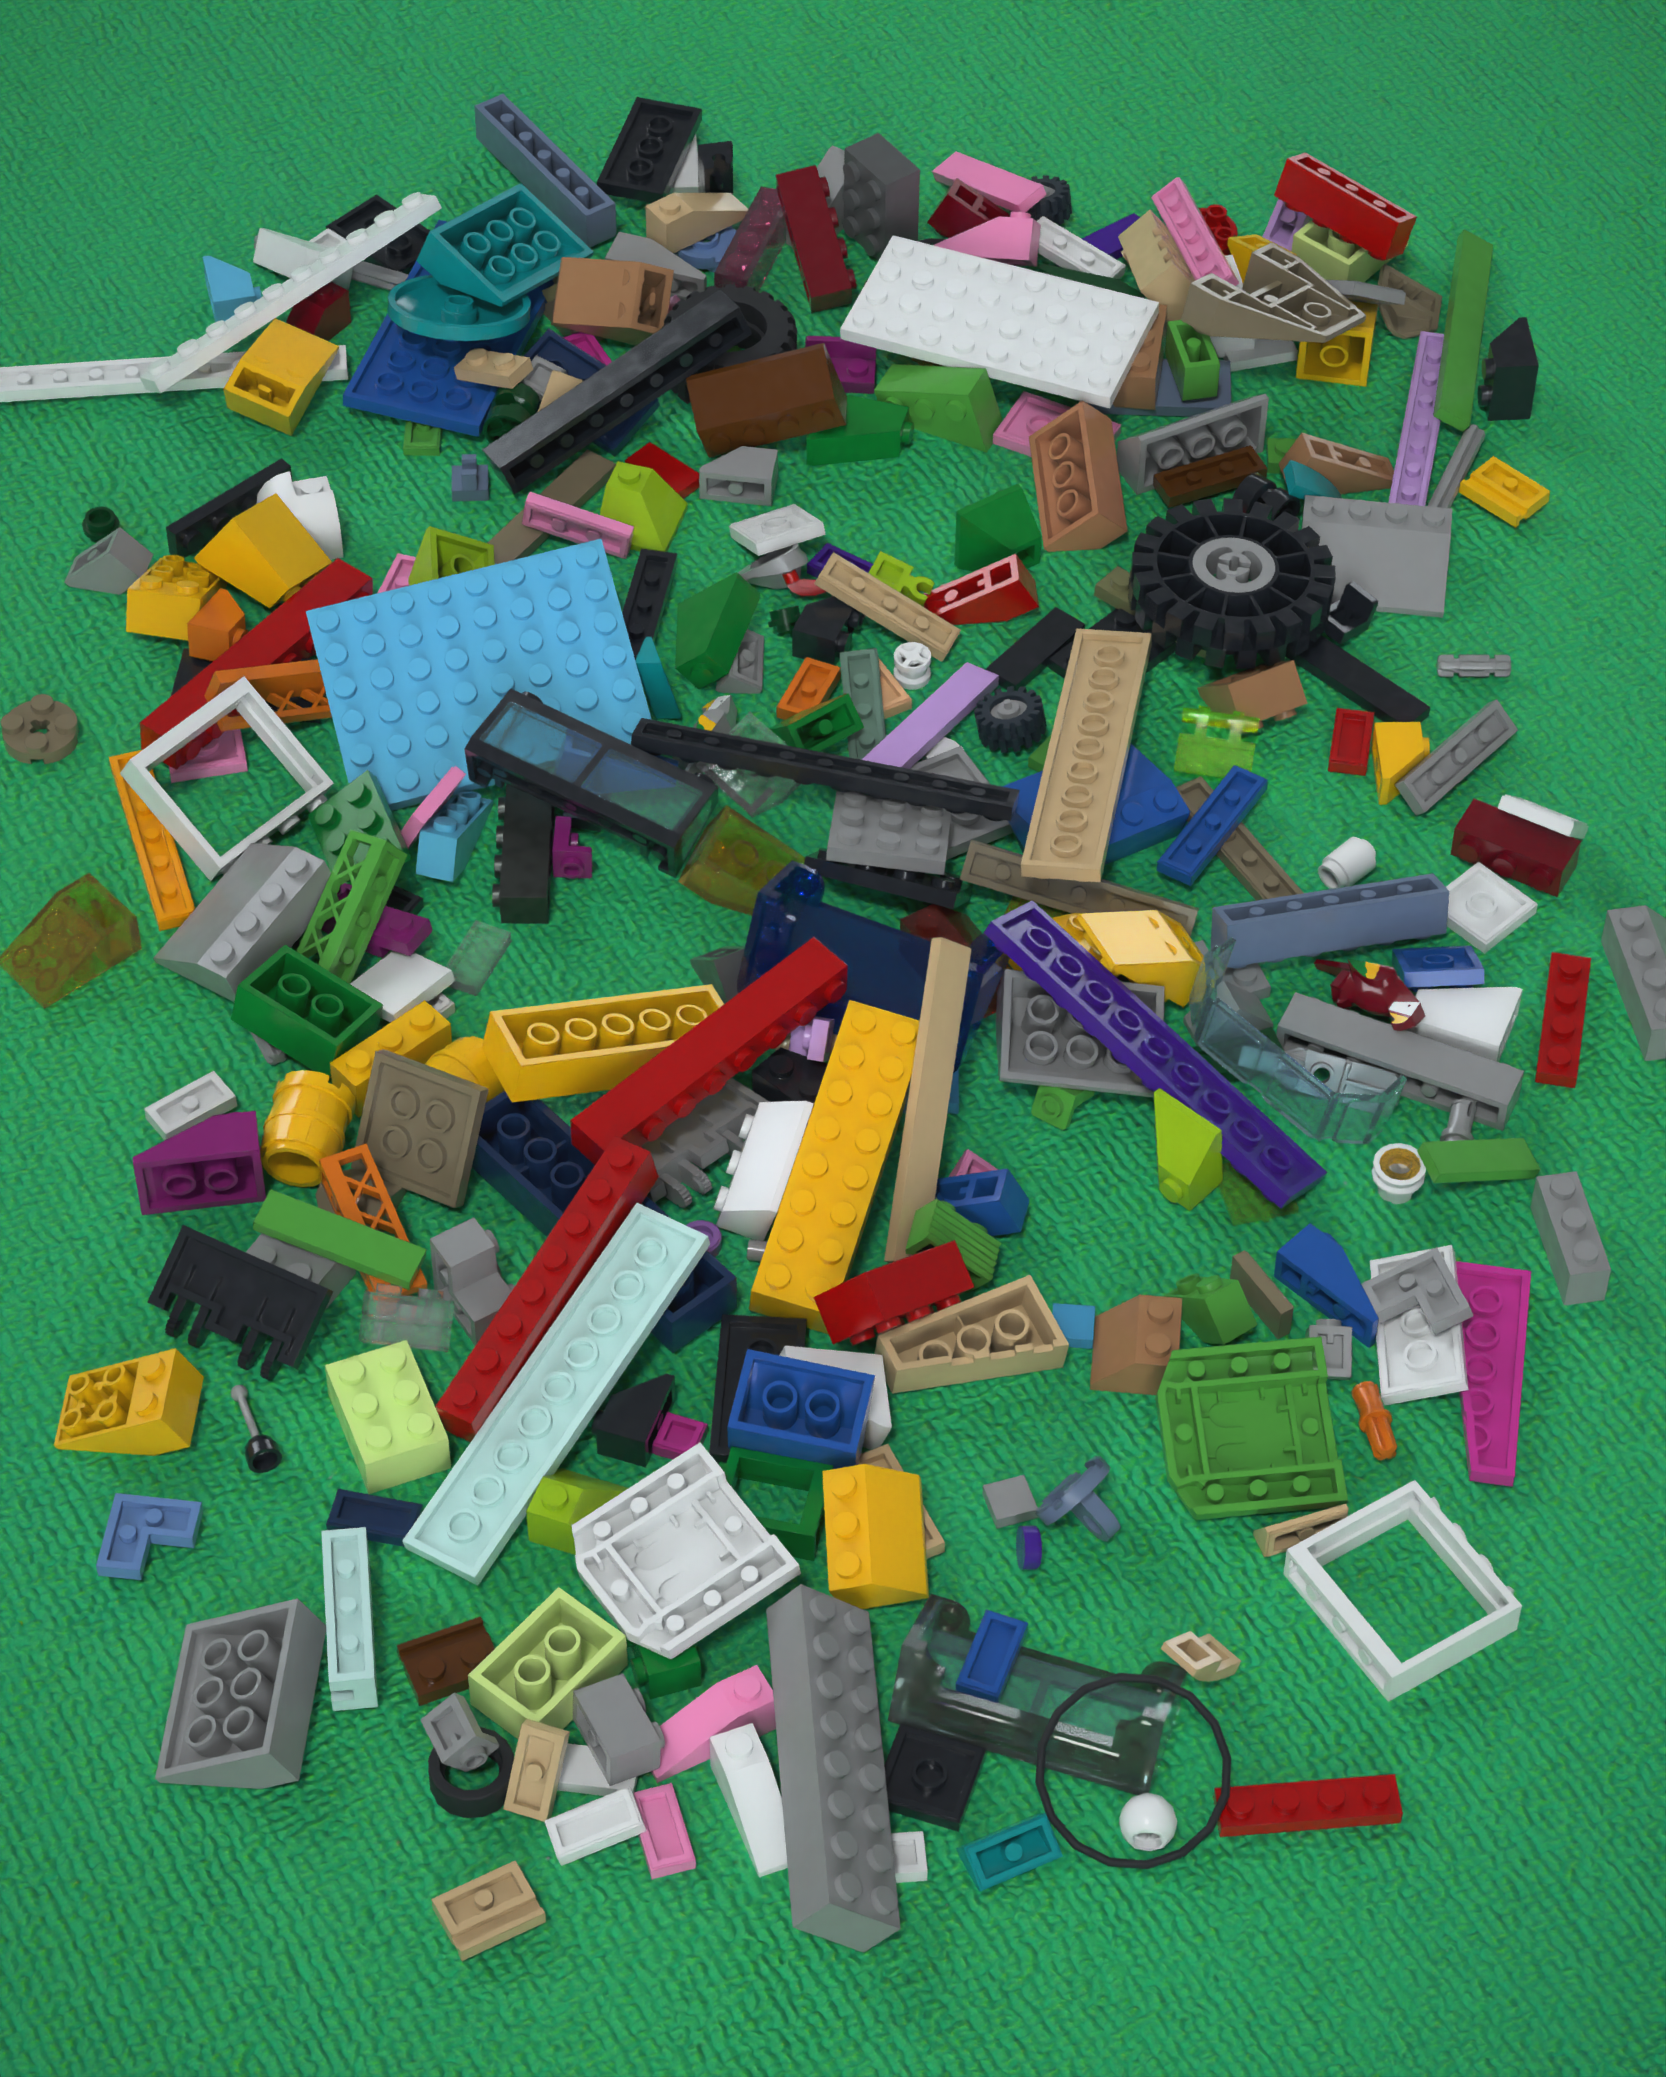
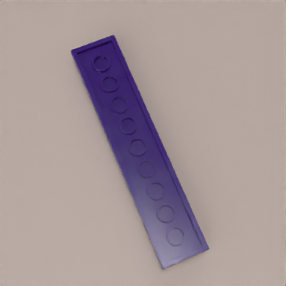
M1033 900L990 922L983 933L994 942L995 947L1019 965L1029 979L1037 982L1047 991L1058 1006L1066 1009L1075 1017L1088 1034L1095 1036L1103 1043L1117 1061L1131 1069L1141 1079L1146 1088L1154 1092L1158 1088L1162 1089L1222 1130V1149L1220 1153L1230 1161L1231 1166L1238 1173L1245 1175L1256 1185L1267 1200L1275 1203L1282 1209L1321 1182L1327 1171Z

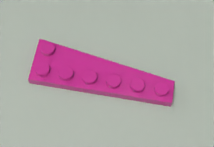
M1456 1261L1458 1286L1474 1315L1462 1322L1469 1390L1459 1392L1469 1481L1513 1487L1531 1271Z

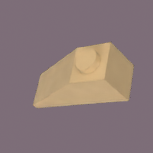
M672 193L645 206L646 238L653 239L672 253H676L750 217L751 211L731 193Z

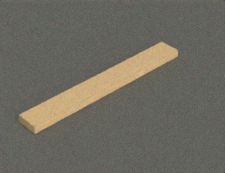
M943 937L932 938L884 1257V1261L888 1263L912 1255L906 1254L905 1249L915 1212L935 1200L971 948Z

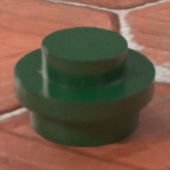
M95 507L86 513L82 527L87 537L93 540H101L118 529L120 524L118 517L111 509Z
M799 606L769 612L771 621L768 622V626H776L778 633L793 630L801 615Z

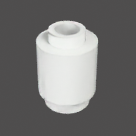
M1351 837L1322 860V865L1318 868L1320 879L1329 889L1352 886L1376 867V851L1367 840Z

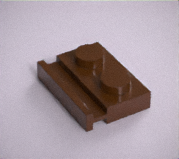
M481 1616L396 1645L398 1657L404 1666L405 1674L419 1706L450 1696L453 1693L468 1690V1674L495 1649L488 1632L484 1628Z

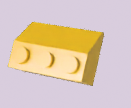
M869 1464L822 1471L828 1585L831 1595L836 1599L861 1609L929 1598L921 1477L917 1474Z

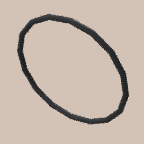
M1117 1673L1081 1686L1054 1710L1037 1746L1035 1783L1048 1820L1073 1849L1107 1866L1149 1869L1186 1856L1213 1832L1230 1797L1231 1755L1218 1720L1192 1692L1157 1675ZM1120 1681L1157 1684L1187 1699L1211 1725L1223 1758L1221 1795L1207 1825L1180 1849L1149 1860L1110 1858L1080 1843L1055 1815L1044 1783L1046 1746L1061 1715L1086 1693Z

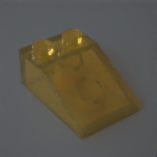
M726 805L706 826L678 882L709 903L793 928L820 876L803 872L804 856Z

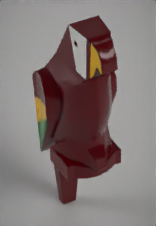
M1348 958V963L1316 959L1314 962L1316 969L1337 976L1330 984L1332 999L1337 1007L1350 1010L1352 1007L1357 1006L1364 1012L1392 1018V1027L1397 1031L1416 1027L1425 1017L1421 1003L1406 987L1395 969L1391 966Z

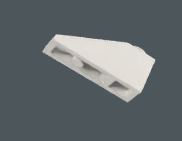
M260 228L253 262L291 278V272L301 266H310L318 261L319 254L330 247ZM353 267L332 280V282L348 290Z
M753 1723L711 1736L710 1766L758 1877L760 1878L788 1868L782 1797L769 1759Z

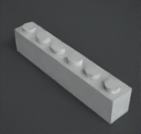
M1295 992L1278 1024L1277 1038L1284 1051L1303 1047L1394 1072L1403 1084L1401 1096L1447 1112L1451 1111L1452 1101L1456 1099L1469 1100L1470 1105L1474 1103L1477 1107L1473 1121L1501 1131L1504 1130L1520 1096L1524 1075L1523 1070L1476 1055L1468 1050L1447 1045L1430 1037L1421 1036L1407 1030H1394L1392 1024L1334 1006L1314 997H1308Z

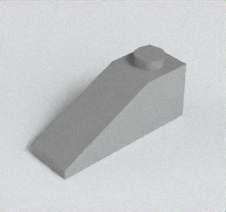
M618 232L605 256V260L643 262L674 270L670 297L677 295L680 300H686L690 293L696 290L699 293L703 292L707 287V278L704 273L650 238Z

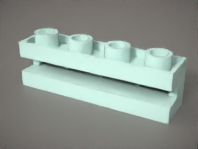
M366 1527L321 1531L328 1676L333 1711L378 1707L370 1557Z

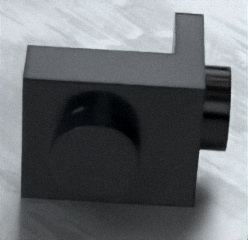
M1355 582L1348 583L1345 586L1341 599L1331 604L1328 624L1325 623L1324 632L1328 637L1342 644L1368 630L1378 606V600Z

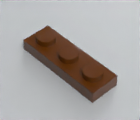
M1249 445L1153 475V486L1168 508L1237 488L1252 473L1258 472L1267 477V467L1254 448Z

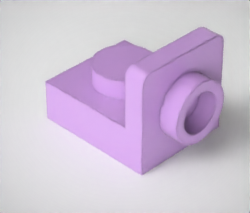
M815 1016L807 1025L797 1027L791 1032L789 1050L807 1056L808 1060L820 1062L829 1060L835 1020Z

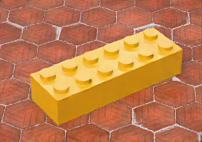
M710 984L490 1011L482 1050L512 1103L611 1090L724 1005L713 985Z

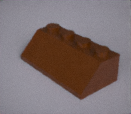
M824 343L691 375L686 378L696 430L709 458L727 454L741 446L756 447L846 425L847 396Z

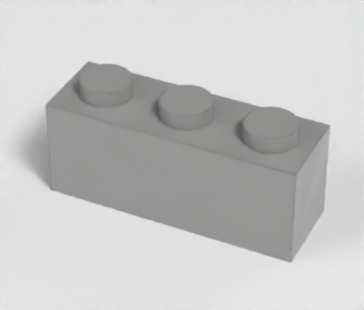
M1577 1171L1537 1176L1530 1208L1563 1305L1605 1300L1611 1268Z

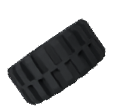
M725 284V287L716 288V285L706 287L705 291L700 293L696 290L690 293L686 300L681 299L677 302L664 319L663 327L719 289L740 307L752 332L750 336L735 345L744 350L725 352L692 375L797 349L796 321L788 311V308L781 301H774V297L765 291L761 293L756 292V289L750 286L737 288L735 284ZM686 379L671 389L675 394L678 393V397L687 404L691 402Z

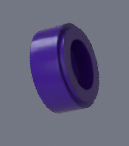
M1037 1526L1018 1527L1016 1556L1020 1570H1037L1040 1567L1042 1541L1040 1530Z

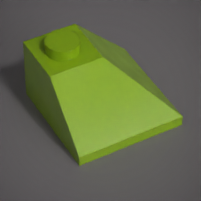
M618 461L606 484L600 515L634 526L631 550L640 552L641 549L667 552L687 512L688 503L653 469Z
M429 526L425 531L408 579L409 586L495 565L494 545Z
M1158 1088L1154 1092V1113L1159 1190L1169 1201L1177 1202L1191 1211L1223 1182L1222 1154L1220 1153L1222 1149V1130Z
M563 1468L557 1469L552 1475L543 1476L526 1511L528 1540L576 1555L572 1525L629 1488Z

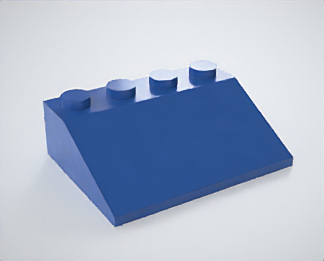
M1131 743L1104 865L1178 836L1190 814L1189 808L1172 780ZM1043 771L1002 786L1020 790L1018 805L1011 821L1008 822L1024 849Z

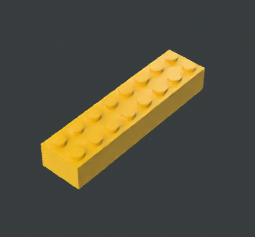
M849 1000L751 1289L750 1311L770 1317L807 1319V1328L828 1334L814 1297L848 1280L909 1095L919 1020Z

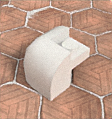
M290 471L274 476L262 486L258 492L256 504L277 493L330 560L344 558L336 502L327 476L292 482Z

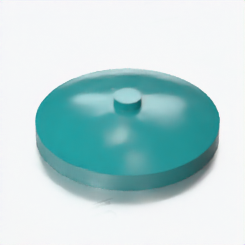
M425 275L403 281L394 286L388 294L387 310L390 319L395 324L410 332L443 340L479 341L508 336L524 328L530 320L531 302L527 294H524L500 307L444 286L432 275Z

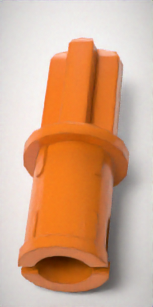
M1372 1381L1361 1382L1351 1392L1360 1415L1358 1421L1359 1428L1367 1434L1376 1459L1380 1461L1386 1458L1392 1459L1397 1454V1443L1390 1426L1392 1415L1384 1408L1378 1385H1374Z

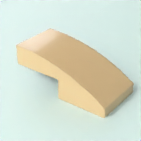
M1189 1631L1165 1641L1161 1647V1650L1191 1676L1200 1681H1217L1232 1676L1241 1663L1239 1658L1211 1634L1198 1638Z

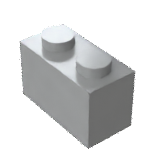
M624 1674L573 1691V1720L609 1786L660 1768L661 1748L665 1747L662 1730L656 1721L650 1722L646 1715V1706L641 1692L637 1688H631Z

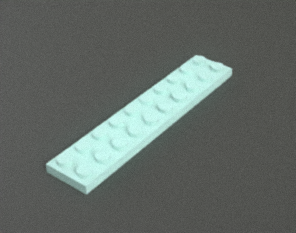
M639 1203L635 1204L403 1539V1544L407 1550L477 1586L479 1585L526 1516V1511L542 1477L556 1472L710 1246L707 1235Z

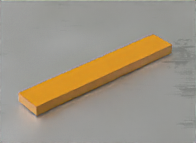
M138 750L109 757V764L158 929L163 931L180 927L195 910V906L173 836L120 774L127 762L142 751ZM152 769V770H150L149 772H150V774L155 778L154 773H153V769Z

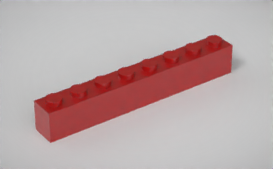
M337 558L140 722L141 749H145L208 703L204 695L215 671L298 662L302 658L309 659L311 656L316 655L306 611L373 595V578ZM236 708L227 714L228 717L241 716ZM216 722L165 759L163 763L177 770L188 760H193L199 754L201 748H204L213 739L219 738L224 731L220 730Z
M815 937L811 938L571 1119L572 1145L596 1165L614 1136L639 1147L648 1141H655L662 1135L666 1127L678 1118L688 1116L696 1104L709 1094L714 1095L718 1093L730 1078L740 1071L748 1070L764 1052L770 1048H777L789 1033L799 1026H805L810 1023L816 1013L823 1007L840 1000L847 990L848 965Z
M614 1136L436 1404L435 1408L446 1431L469 1442L473 1440L635 1204H642L659 1178L650 1151Z

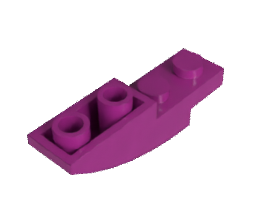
M344 883L340 886V890L337 893L339 901L349 895L352 885ZM385 906L365 952L381 958L390 950L411 956L433 931L430 920ZM333 916L326 920L321 930L330 934L336 925L335 917Z

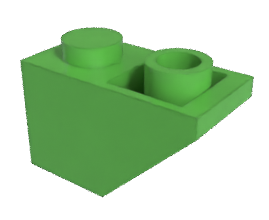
M1197 1273L1191 1274L1176 1282L1177 1288L1164 1295V1297L1182 1298L1181 1319L1204 1343L1225 1345L1257 1326L1241 1285L1236 1279L1220 1278L1219 1275L1200 1277Z

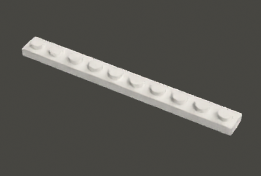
M420 192L408 195L402 200L403 205L394 211H385L374 218L375 223L368 228H361L350 233L346 237L347 242L339 247H331L321 252L318 256V261L310 266L304 265L291 272L289 280L266 288L262 292L263 297L237 307L234 310L235 315L226 321H217L208 326L205 330L206 334L197 340H188L177 347L178 352L168 359L161 358L153 362L148 367L149 371L139 377L145 389L162 393L442 209L437 197L421 194Z
M338 345L339 350L322 381L348 380L346 345ZM246 351L221 353L165 391L224 388ZM171 356L0 367V402L155 393L154 391L146 390L139 377L149 371L148 367L153 362L161 358L168 359Z

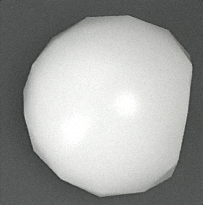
M1143 1793L1132 1797L1124 1805L1119 1817V1825L1123 1838L1132 1847L1139 1850L1153 1851L1164 1848L1174 1837L1177 1828V1818L1173 1806L1162 1796Z

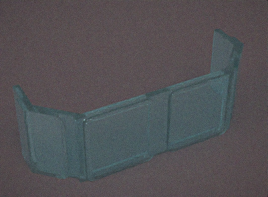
M1231 937L1221 946H1214L1203 956L1189 996L1192 1026L1196 1024L1193 1038L1198 1046L1244 1084L1249 1083L1260 1092L1262 1098L1308 1137L1316 1138L1319 1142L1322 1139H1332V1141L1337 1143L1369 1144L1382 1132L1386 1123L1390 1120L1407 1078L1401 1075L1380 1095L1333 1092L1217 997L1216 986L1222 982L1236 939Z

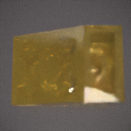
M87 873L56 892L0 955V966L45 1009L142 949L137 917L96 878Z

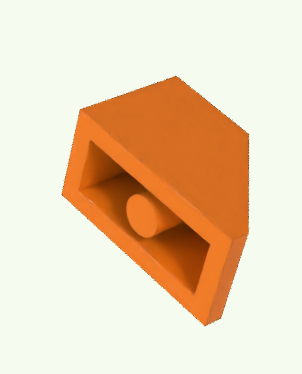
M220 588L187 623L189 656L214 661L248 633L245 625V614L228 590Z

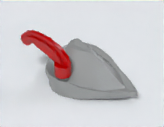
M798 544L767 553L738 572L748 583L773 589L788 587L793 593L801 596H815L826 592L814 584L816 579H801V566L808 563L809 559Z

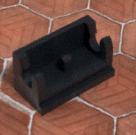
M732 141L698 145V193H731L733 195Z

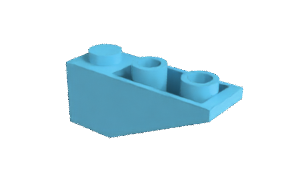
M461 791L453 795L420 830L416 874L453 882L462 873L469 861L492 809L493 800L482 798L479 793L474 791Z

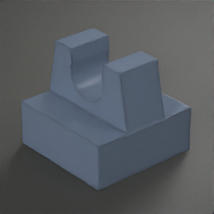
M476 454L462 455V465L452 466V501L489 500L488 465H477Z

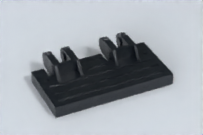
M183 1225L148 1299V1303L169 1312L176 1295H179L165 1328V1333L173 1338H177L182 1333L195 1304L201 1305L187 1339L189 1345L200 1348L205 1343L210 1331L241 1344L248 1327H251L237 1361V1365L245 1370L252 1368L257 1361V1357L268 1335L273 1337L274 1339L264 1358L260 1371V1376L270 1381L277 1375L282 1363L298 1370L334 1291Z

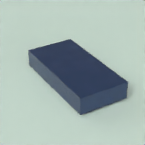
M338 1489L326 1527L327 1530L366 1527L367 1540L405 1547L403 1539L423 1512V1504Z

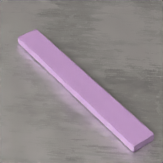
M1420 332L1388 503L1426 506L1441 420L1433 416L1444 334Z

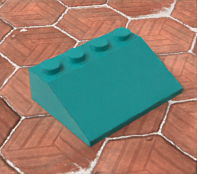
M520 183L429 231L416 261L440 284L502 307L558 276L562 257L589 259L594 251Z

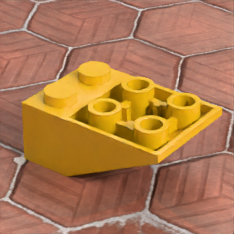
M274 318L241 357L226 383L224 394L227 408L292 436L336 356L339 346Z
M163 556L127 589L126 632L188 641L187 623L220 588L226 589L228 582L198 563L184 561L185 559L182 556Z
M1158 910L1080 913L1076 917L1086 931L1083 934L1084 939L1103 956L1100 962L1116 977L1122 974L1131 983L1165 986L1164 1002L1171 1000L1184 1007L1216 974L1182 924Z
M176 1348L70 1375L54 1447L61 1450L156 1456L188 1448L191 1444L204 1376Z

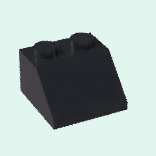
M1519 317L1490 343L1488 358H1483L1482 360L1484 385L1478 386V404L1480 407L1484 406L1488 421L1530 419L1539 364L1527 317Z

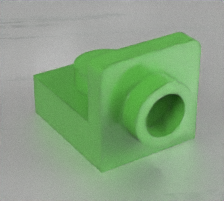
M1039 1085L1031 1113L1033 1116L1061 1130H1065L1070 1126L1075 1108L1094 1096L1095 1091Z

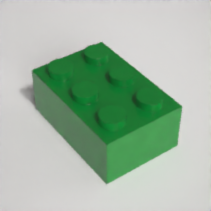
M284 945L238 985L231 1020L313 1071L329 1075L330 1080V1062L377 1032L383 1004L289 946Z

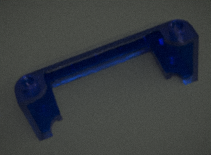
M793 860L758 892L737 979L738 993L811 938L815 937L848 965L847 990L837 1002L827 1004L815 1015L816 1017L835 1020L833 1034L838 1035L849 1000L920 1021L931 941L823 903L825 884L822 876L817 870ZM985 934L979 935L970 946L971 955L953 1073L963 1064L1010 959L1008 955L1000 952L995 947L994 942Z

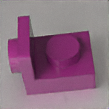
M556 816L552 850L553 877L571 879L591 878L592 848L579 846V833H572V817Z

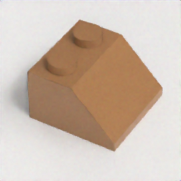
M1294 660L1281 661L1271 666L1262 663L1255 666V668L1243 670L1197 688L1201 698L1226 729L1240 728L1242 734L1264 727L1262 720L1274 717V721L1296 715L1295 708L1307 704Z
M1138 1295L1095 1316L1090 1390L1157 1395L1172 1350H1179L1182 1298Z

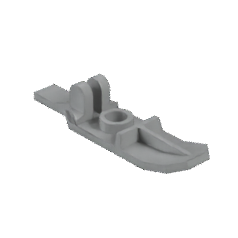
M1245 1043L1240 1060L1241 1064L1276 1073L1289 1087L1362 1105L1381 1112H1386L1398 1105L1403 1089V1084L1394 1072L1303 1047L1279 1052ZM1318 1068H1326L1329 1071V1077L1324 1081H1318L1314 1078V1072Z

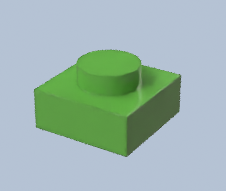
M1267 438V473L1282 474L1279 462L1296 439Z

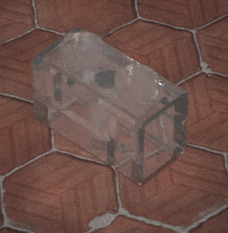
M377 1283L376 1291L365 1290L359 1330L360 1342L391 1345L407 1340L410 1348L448 1352L455 1304L452 1300L443 1299L444 1291L419 1288L418 1296L401 1294L402 1286Z

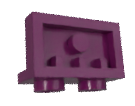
M806 336L805 347L821 343L825 344L845 393L874 394L877 348L843 340L841 337Z

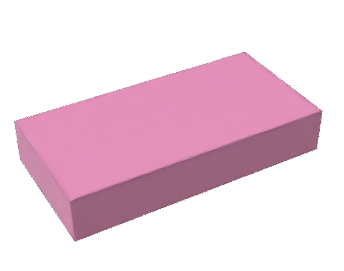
M672 1783L633 1792L647 1830L639 1834L638 1837L651 1880L695 1869L696 1859Z

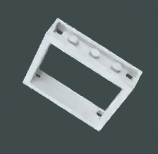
M245 676L132 757L120 772L121 776L210 882L221 873L224 875L251 843L270 845L272 840L269 837L278 830L282 835L290 831L301 821L298 818L299 814L306 809L311 813L328 800L324 795L334 784ZM236 708L306 793L220 857L149 771Z
M1416 1480L1288 1548L1286 1551L1284 1576L1388 1702L1517 1630L1522 1605L1515 1598L1514 1589L1503 1584L1494 1573L1490 1561L1484 1555L1478 1554L1468 1543L1462 1528L1456 1523H1451L1441 1511L1436 1498H1430ZM1409 1520L1488 1615L1401 1663L1322 1566L1402 1522Z

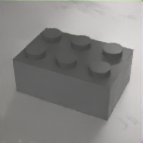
M879 133L846 147L843 165L844 192L842 196L844 201V219L842 220V226L845 233L850 238L856 240L869 256H873L879 261L893 235L918 241L920 169Z

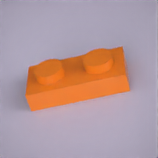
M806 657L776 707L777 718L786 720L801 711L828 701L841 678V667Z

